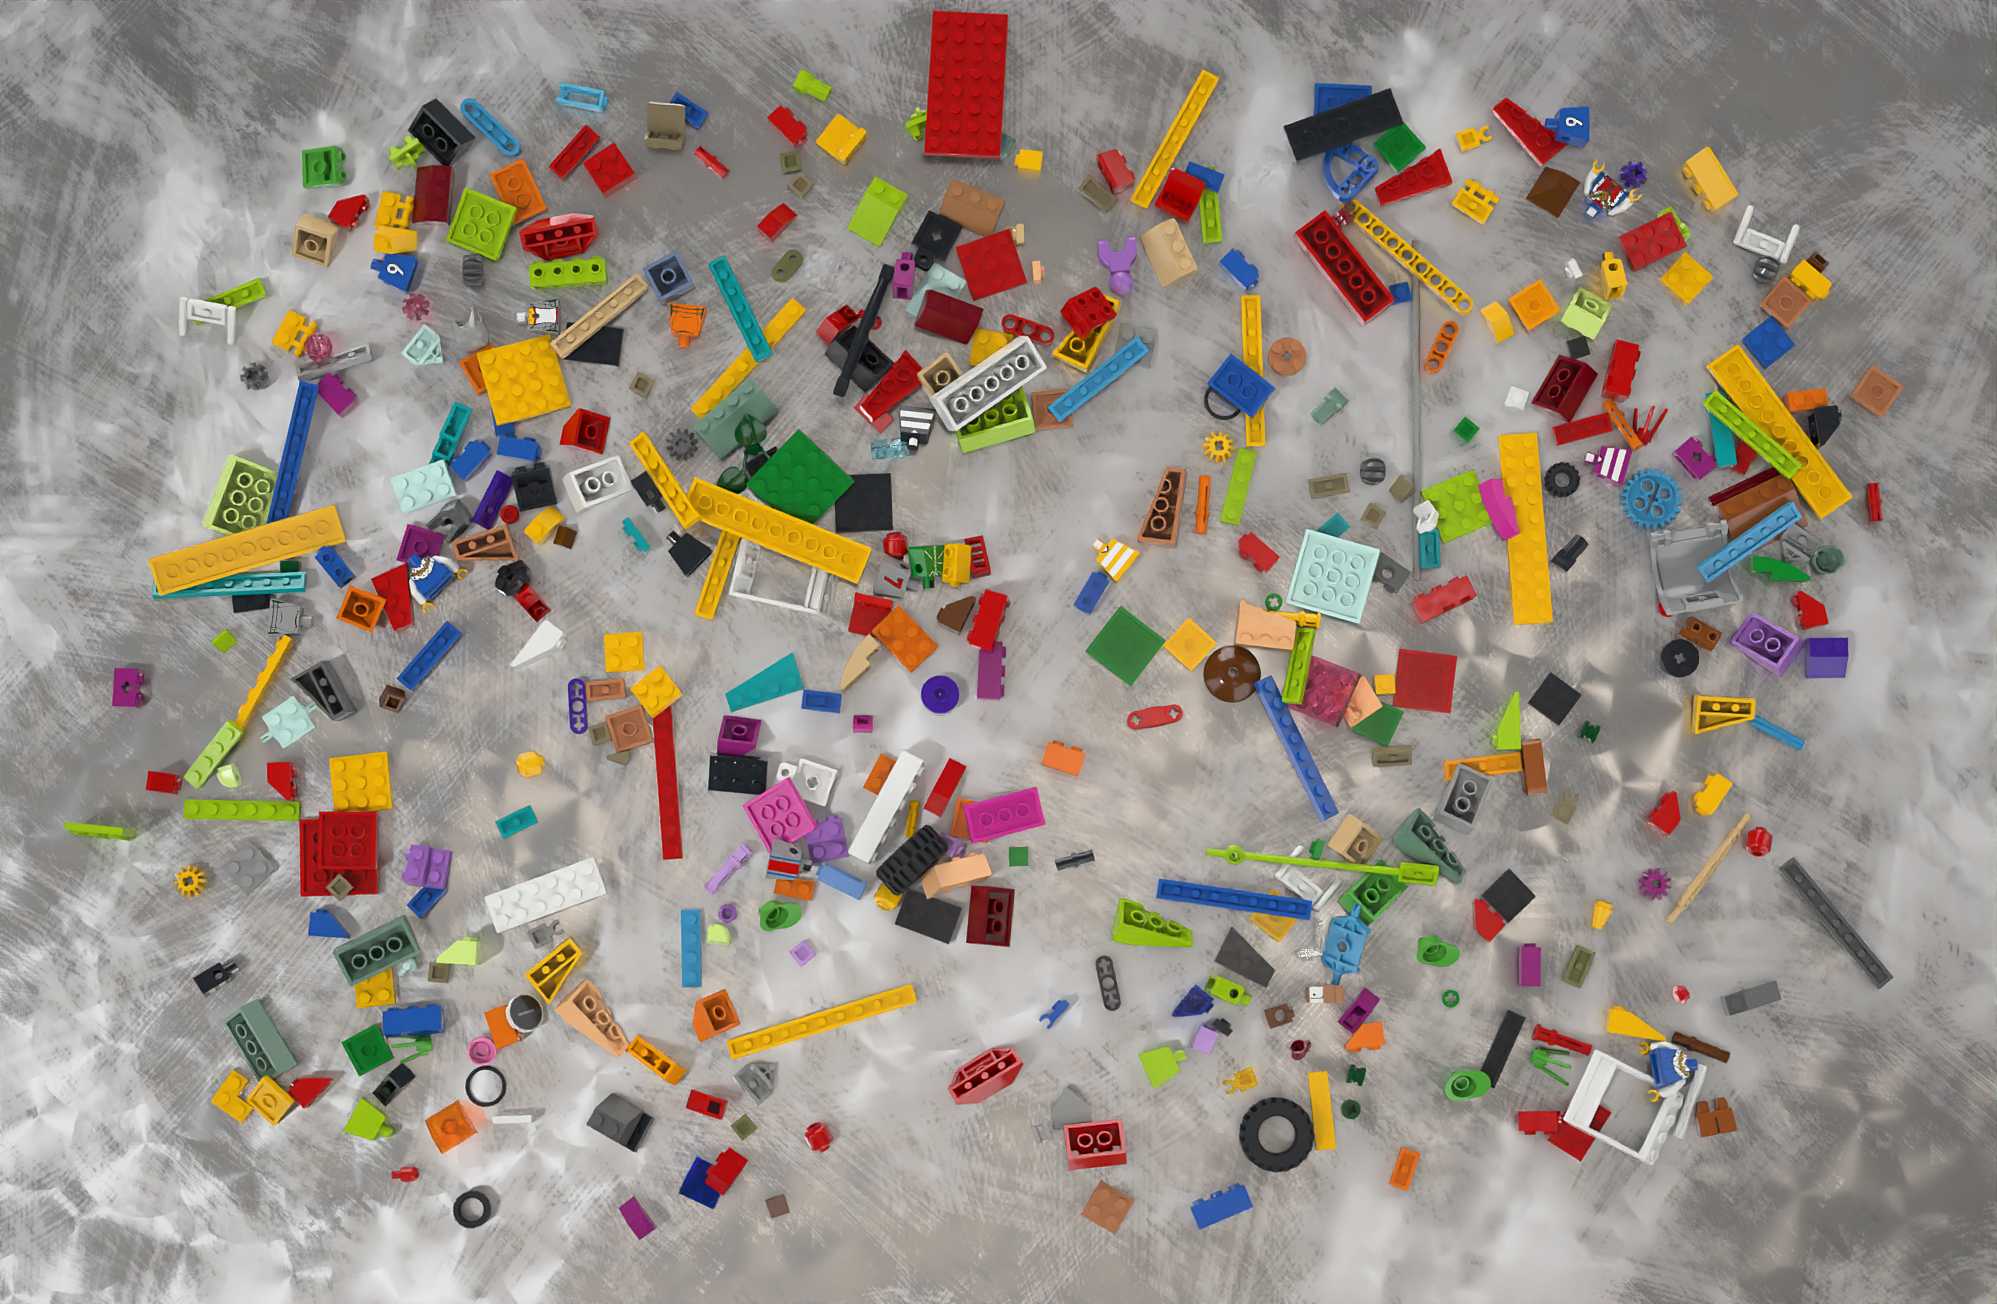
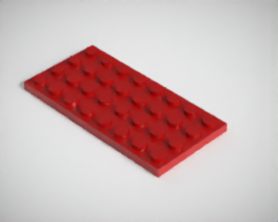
M933 11L924 155L1000 159L1008 14Z

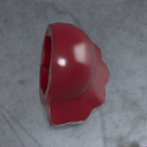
M1309 1040L1294 1041L1290 1047L1292 1058L1297 1061L1305 1057L1310 1050L1311 1042Z

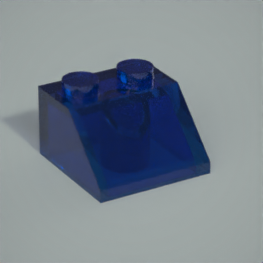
M1194 985L1170 1015L1172 1017L1202 1015L1203 1013L1208 1014L1214 1006L1212 1003L1214 999L1199 986Z
M696 1157L678 1193L714 1210L721 1194L704 1183L708 1177L706 1172L712 1163Z

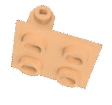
M1365 676L1345 689L1339 687L1334 691L1335 696L1333 699L1351 728L1383 707Z

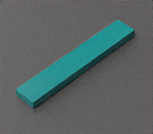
M725 255L708 263L755 362L758 363L772 356L773 353Z

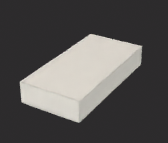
M534 1115L493 1116L494 1124L534 1122Z

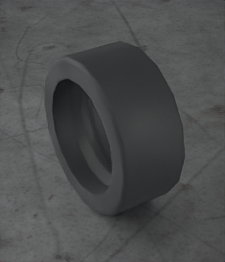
M469 1191L461 1194L456 1199L453 1205V1215L459 1225L465 1228H476L488 1221L491 1215V1204L483 1193ZM476 1198L482 1203L484 1208L483 1214L478 1220L468 1221L462 1216L461 1206L466 1199Z

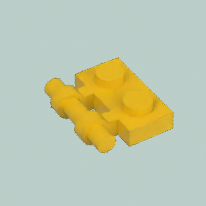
M1468 178L1464 185L1468 186L1470 190L1466 191L1461 188L1451 205L1483 225L1494 209L1488 202L1491 201L1497 204L1500 198L1492 190L1488 191L1480 186L1478 181L1475 180L1474 182ZM1475 191L1485 197L1483 201L1473 195Z
M383 191L374 228L378 229L381 225L395 227L396 225L401 229L409 228V217L414 209V198L407 196L406 202L401 203L402 195ZM399 209L403 210L401 219H397Z
M289 309L271 343L287 352H290L292 346L296 347L293 355L300 358L303 351L305 352L308 348L306 345L311 336L314 337L318 324L311 321L308 327L304 326L307 319ZM302 331L304 332V335L301 338L300 342L296 341V339Z

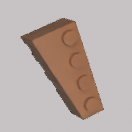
M1166 467L1157 493L1151 503L1150 510L1144 520L1143 527L1137 537L1138 543L1177 547L1187 480L1186 469Z

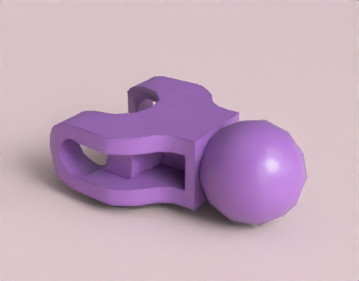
M1127 236L1126 248L1121 252H1113L1109 249L1106 239H1099V261L1110 271L1111 278L1109 284L1111 289L1117 294L1128 293L1132 289L1134 282L1130 275V266L1134 264L1137 258L1135 236Z

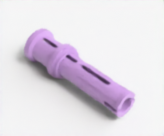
M742 842L739 844L740 847L732 855L728 856V861L704 885L712 895L737 868L739 869L743 866L742 863L749 856H753L754 853Z

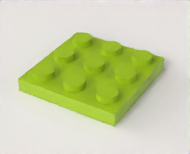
M465 187L445 241L498 261L518 208Z
M1474 469L1420 492L1424 502L1430 501L1439 513L1436 529H1439V536L1443 544L1492 524L1478 487L1480 482Z
M65 822L64 830H69L71 835L130 841V837L136 838L137 830L122 827Z

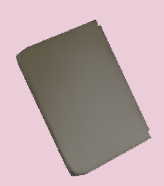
M1401 474L1391 486L1389 492L1402 504L1416 490L1413 484Z
M624 751L610 754L606 758L609 761L625 766L631 752Z

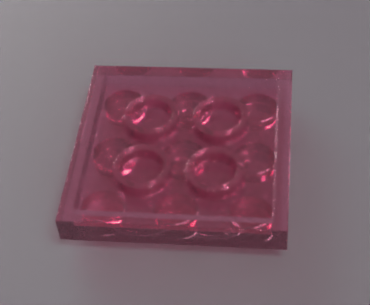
M1312 655L1302 705L1288 704L1287 707L1338 727L1361 674Z

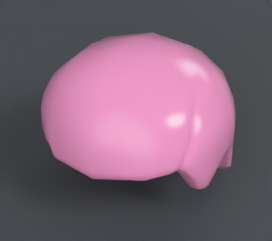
M479 1036L470 1042L467 1053L469 1059L474 1064L483 1066L494 1060L497 1055L495 1043L490 1038Z

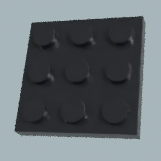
M891 473L849 475L855 480L854 483L835 501L836 533L893 531Z

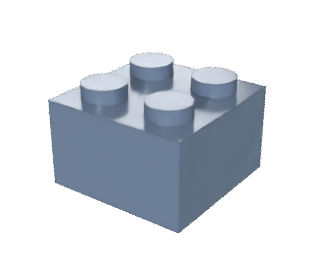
M677 251L643 268L662 306L696 288Z

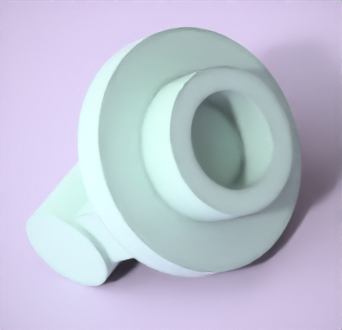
M410 958L401 962L402 966L398 969L397 974L403 976L408 970L415 971L417 969L415 959Z

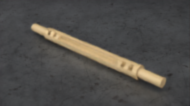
M1745 813L1736 827L1730 830L1676 902L1677 906L1665 920L1667 923L1672 925L1680 913L1687 909L1742 835L1741 832L1752 819L1749 814Z

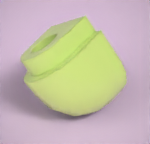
M235 762L217 768L218 773L216 775L220 783L230 788L241 786V776Z
M713 923V925H708L706 943L730 945L731 936L728 929L720 924Z

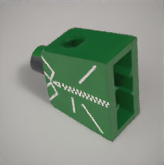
M944 545L908 547L912 576L923 577V588H935L934 576H943Z

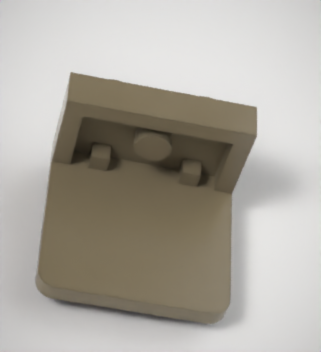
M649 102L647 106V132L644 138V146L655 149L660 147L670 150L682 149L685 141V106L682 104Z

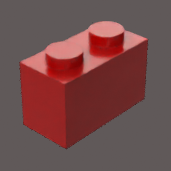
M730 1147L725 1153L721 1151L715 1160L717 1162L716 1166L713 1164L706 1172L708 1177L704 1182L723 1196L748 1162L746 1158Z

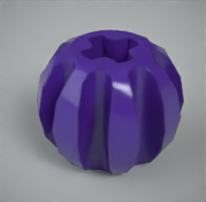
M1635 160L1628 161V165L1624 164L1621 171L1623 173L1620 174V178L1626 181L1625 186L1629 188L1630 184H1632L1634 188H1639L1640 183H1646L1648 179L1645 175H1648V169L1642 168L1644 163L1639 161L1636 164Z

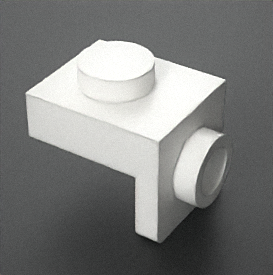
M1427 500L1413 508V512L1419 518L1416 526L1418 532L1421 534L1425 531H1432L1437 525L1439 513L1431 502Z

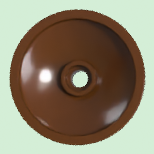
M1229 645L1217 649L1209 656L1204 666L1203 677L1208 691L1215 698L1228 703H1236L1246 700L1256 691L1253 683L1261 679V669L1258 660L1249 650L1240 646ZM1234 669L1236 671V675L1231 676L1229 674V671Z

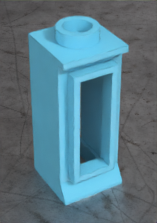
M559 83L561 91L560 96L556 98L558 105L603 113L604 108H607L608 97H606L604 90ZM569 93L598 98L597 105L568 100Z

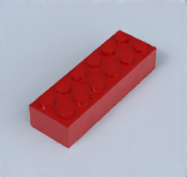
M1326 210L1294 233V239L1362 326L1366 325L1394 303L1395 299Z

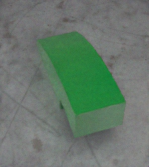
M1752 556L1749 558V573L1768 574V581L1806 583L1810 581L1809 575L1788 563L1768 557Z

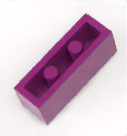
M996 642L993 653L979 650L977 700L1000 701V696H1004L1005 685H1001V677H1005V666H1002V658H1006V647L1003 646V642Z

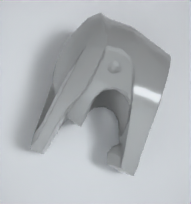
M471 307L469 320L464 326H462L460 320L452 323L455 338L465 352L476 351L487 346L488 332L483 323L481 313L476 307Z

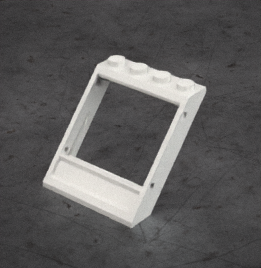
M742 538L729 595L824 618L830 617L839 577L815 567L812 569L804 606L775 599L769 600L751 596L750 592L761 546Z
M1595 1049L1563 1120L1586 1134L1653 1166L1659 1157V1150L1662 1144L1667 1139L1670 1126L1675 1122V1115L1683 1104L1684 1096L1677 1091L1664 1097L1660 1110L1639 1153L1621 1145L1616 1140L1589 1127L1615 1069L1618 1068L1641 1081H1646L1655 1086L1654 1078Z

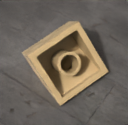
M304 213L295 226L292 256L328 267L338 241L340 225Z
M946 351L916 375L923 390L930 398L961 377L963 373Z
M1348 814L1327 846L1350 863L1367 864L1383 838L1364 822Z

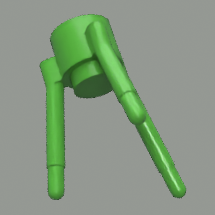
M431 1035L395 1037L416 1040L415 1042L391 1046L392 1048L416 1046V1050L421 1051L400 1060V1064L428 1055V1051H433Z
M1540 1047V1049L1535 1048L1530 1061L1534 1063V1067L1541 1069L1554 1079L1568 1086L1569 1083L1543 1065H1547V1062L1571 1069V1065L1549 1058L1550 1055L1547 1054L1569 1055L1570 1053Z

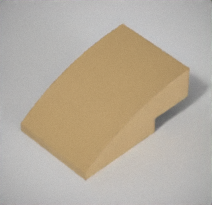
M870 634L855 649L844 669L840 683V689L843 693L872 668L868 660L881 649L880 645Z

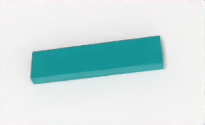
M1720 391L1719 393L1726 398V392ZM1706 393V399H1707L1712 393ZM1708 411L1717 468L1736 466L1737 460L1732 431Z

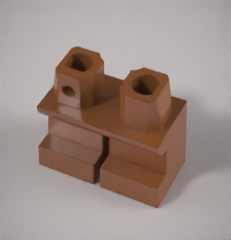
M1691 616L1686 619L1678 635L1692 643L1697 640L1696 645L1711 652L1712 649L1714 650L1722 632Z
M1725 1097L1714 1099L1716 1110L1709 1111L1707 1101L1696 1103L1697 1113L1694 1116L1697 1123L1698 1137L1702 1138L1738 1131L1732 1108L1728 1107Z

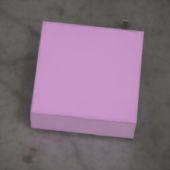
M805 940L789 951L800 967L816 956Z

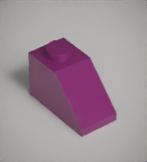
M1364 988L1338 1020V1023L1353 1034L1372 1013L1380 998L1367 988Z
M635 1196L619 1207L628 1226L639 1240L657 1228Z

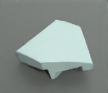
M424 324L401 352V355L415 366L443 363L440 336Z

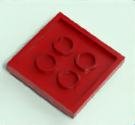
M1010 229L955 247L973 301L1027 284Z
M1399 649L1395 680L1396 693L1393 697L1392 706L1450 714L1457 656Z
M319 811L318 870H377L378 812Z

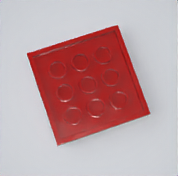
M319 819L299 820L300 897L334 896L326 886L338 874H341L354 887L347 895L379 894L378 836L377 870H318Z

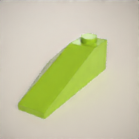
M1124 898L1119 899L1112 925L1113 941L1138 946L1192 947V931L1172 920L1168 922L1159 917V913L1155 911L1151 913L1143 908L1144 905Z

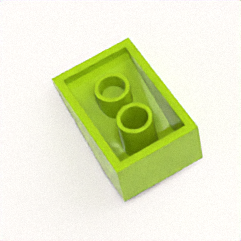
M875 176L847 229L880 248L909 200L908 195Z

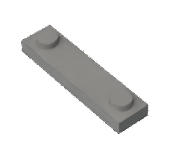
M366 344L297 366L299 382L311 381L329 372H336L373 360L370 345Z

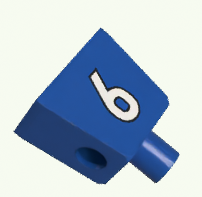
M1589 107L1561 108L1554 118L1545 119V129L1554 130L1556 141L1585 147L1590 140Z
M386 253L383 261L375 258L372 260L371 269L379 272L378 279L381 282L408 295L419 260L413 256Z

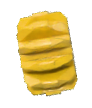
M1222 431L1218 432L1217 437L1214 432H1211L1212 439L1206 436L1205 441L1208 443H1203L1202 445L1203 448H1207L1203 454H1211L1208 458L1209 461L1215 457L1216 464H1218L1219 458H1221L1223 463L1226 462L1225 456L1231 458L1232 454L1229 451L1235 450V447L1229 446L1234 440L1230 439L1227 441L1228 433L1221 437ZM1214 444H1222L1223 450L1220 451L1219 449V451H1216Z
M188 865L187 870L184 867L180 868L182 874L175 873L179 880H174L173 883L179 884L175 890H182L181 896L185 897L188 893V897L193 898L194 893L197 896L200 895L199 889H206L205 886L201 885L207 882V879H201L205 872H199V867L196 866L193 869L192 865ZM193 877L192 881H194L193 885H190L189 882H187V879Z

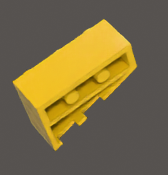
M1694 694L1691 733L1699 734L1754 719L1756 699Z
M569 936L525 972V977L548 1004L551 1003L553 997L581 956L582 949Z

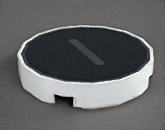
M519 994L509 1001L506 1007V1018L510 1026L516 1028L519 1032H531L541 1024L543 1009L540 1002L534 996Z

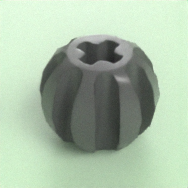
M1760 256L1752 272L1754 279L1762 284L1772 283L1779 270V262L1772 256Z
M256 362L249 363V368H246V366L242 368L241 371L245 373L240 375V381H245L243 384L245 388L250 389L252 387V390L256 391L259 390L260 385L265 387L267 382L264 380L269 377L268 372H264L265 367L262 364L256 367ZM254 373L256 374V379H255V380H253V374H254Z
M1369 457L1362 461L1360 466L1361 480L1371 486L1383 482L1386 475L1384 461L1376 457Z

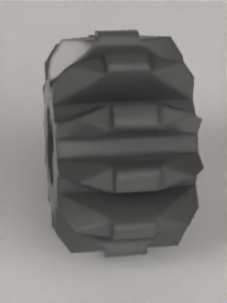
M479 254L463 256L462 273L465 285L476 286L481 285L483 282V262Z
M677 429L678 435L675 436L671 432L670 435L673 439H666V442L671 444L666 446V449L672 450L669 455L671 457L676 455V460L679 461L681 455H683V459L687 461V454L694 457L691 450H698V447L694 446V444L698 443V440L692 439L695 436L693 432L688 435V429H684L683 434H681L680 429ZM680 441L687 443V445H684L685 448L681 449L680 446H677L678 444L680 445Z

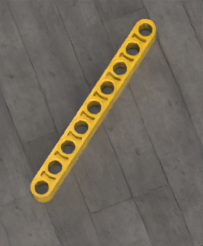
M1356 199L1348 203H1341V209L1347 204H1353L1355 209L1348 211L1355 216L1352 223L1459 315L1467 316L1472 312L1473 300ZM1367 216L1369 221L1362 224L1359 222V218ZM1376 228H1381L1384 233L1381 236H1376L1373 231ZM1394 240L1398 245L1396 248H1390L1387 245L1388 242ZM1410 253L1412 258L1406 261L1402 258V255ZM1419 265H1424L1427 268V270L1423 273L1417 272L1416 267ZM1433 277H1438L1441 283L1433 285L1430 280ZM1451 289L1455 292V296L1449 298L1445 295V292ZM1467 302L1470 307L1467 310H1462L1459 304Z

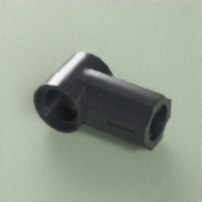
M1576 534L1551 561L1566 573L1589 544L1582 536Z

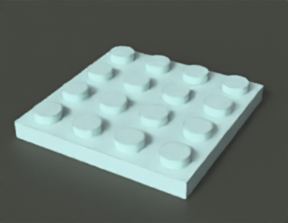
M1306 529L1286 603L1360 624L1381 550Z

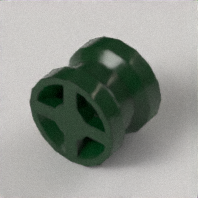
M1586 720L1578 738L1588 739L1593 744L1600 731V726H1594L1590 721Z
M1351 1064L1346 1083L1353 1082L1361 1087L1365 1078L1366 1068H1357Z
M1350 1099L1341 1104L1340 1110L1345 1118L1355 1119L1360 1115L1361 1107L1358 1102Z

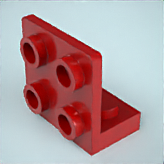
M855 592V602L848 631L864 636L870 634L873 638H876L871 631L892 611L894 602Z

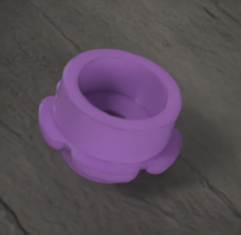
M722 905L718 912L719 918L724 923H731L732 920L737 918L736 908L733 905Z

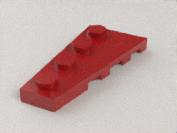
M1507 97L1491 110L1540 167L1568 145L1556 141L1553 130L1545 129V126L1540 124L1538 119H1533L1526 114L1525 110Z
M1438 149L1432 155L1426 156L1412 167L1406 168L1404 172L1391 177L1375 187L1374 192L1380 207L1452 185L1453 181L1442 151Z
M906 349L860 406L861 411L871 422H874L921 387L916 374L923 368Z

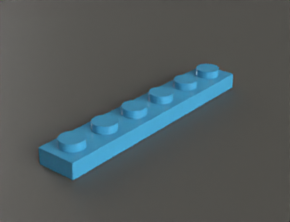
M1137 336L1048 406V409L1059 423L1148 354L1149 350Z
M1790 500L1695 567L1704 581L1709 583L1801 519L1802 516L1795 504Z

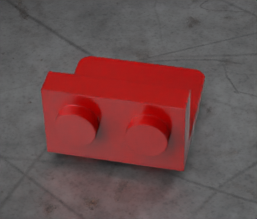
M1172 168L1154 206L1189 222L1206 184L1177 168Z
M1093 287L1068 299L1060 311L1063 318L1070 324L1074 333L1081 341L1088 339L1095 328L1115 319L1117 316L1115 310L1097 287Z

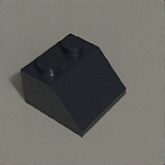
M1837 405L1814 408L1807 413L1810 441L1817 450L1825 445L1840 425V421H1842L1841 410H1838Z

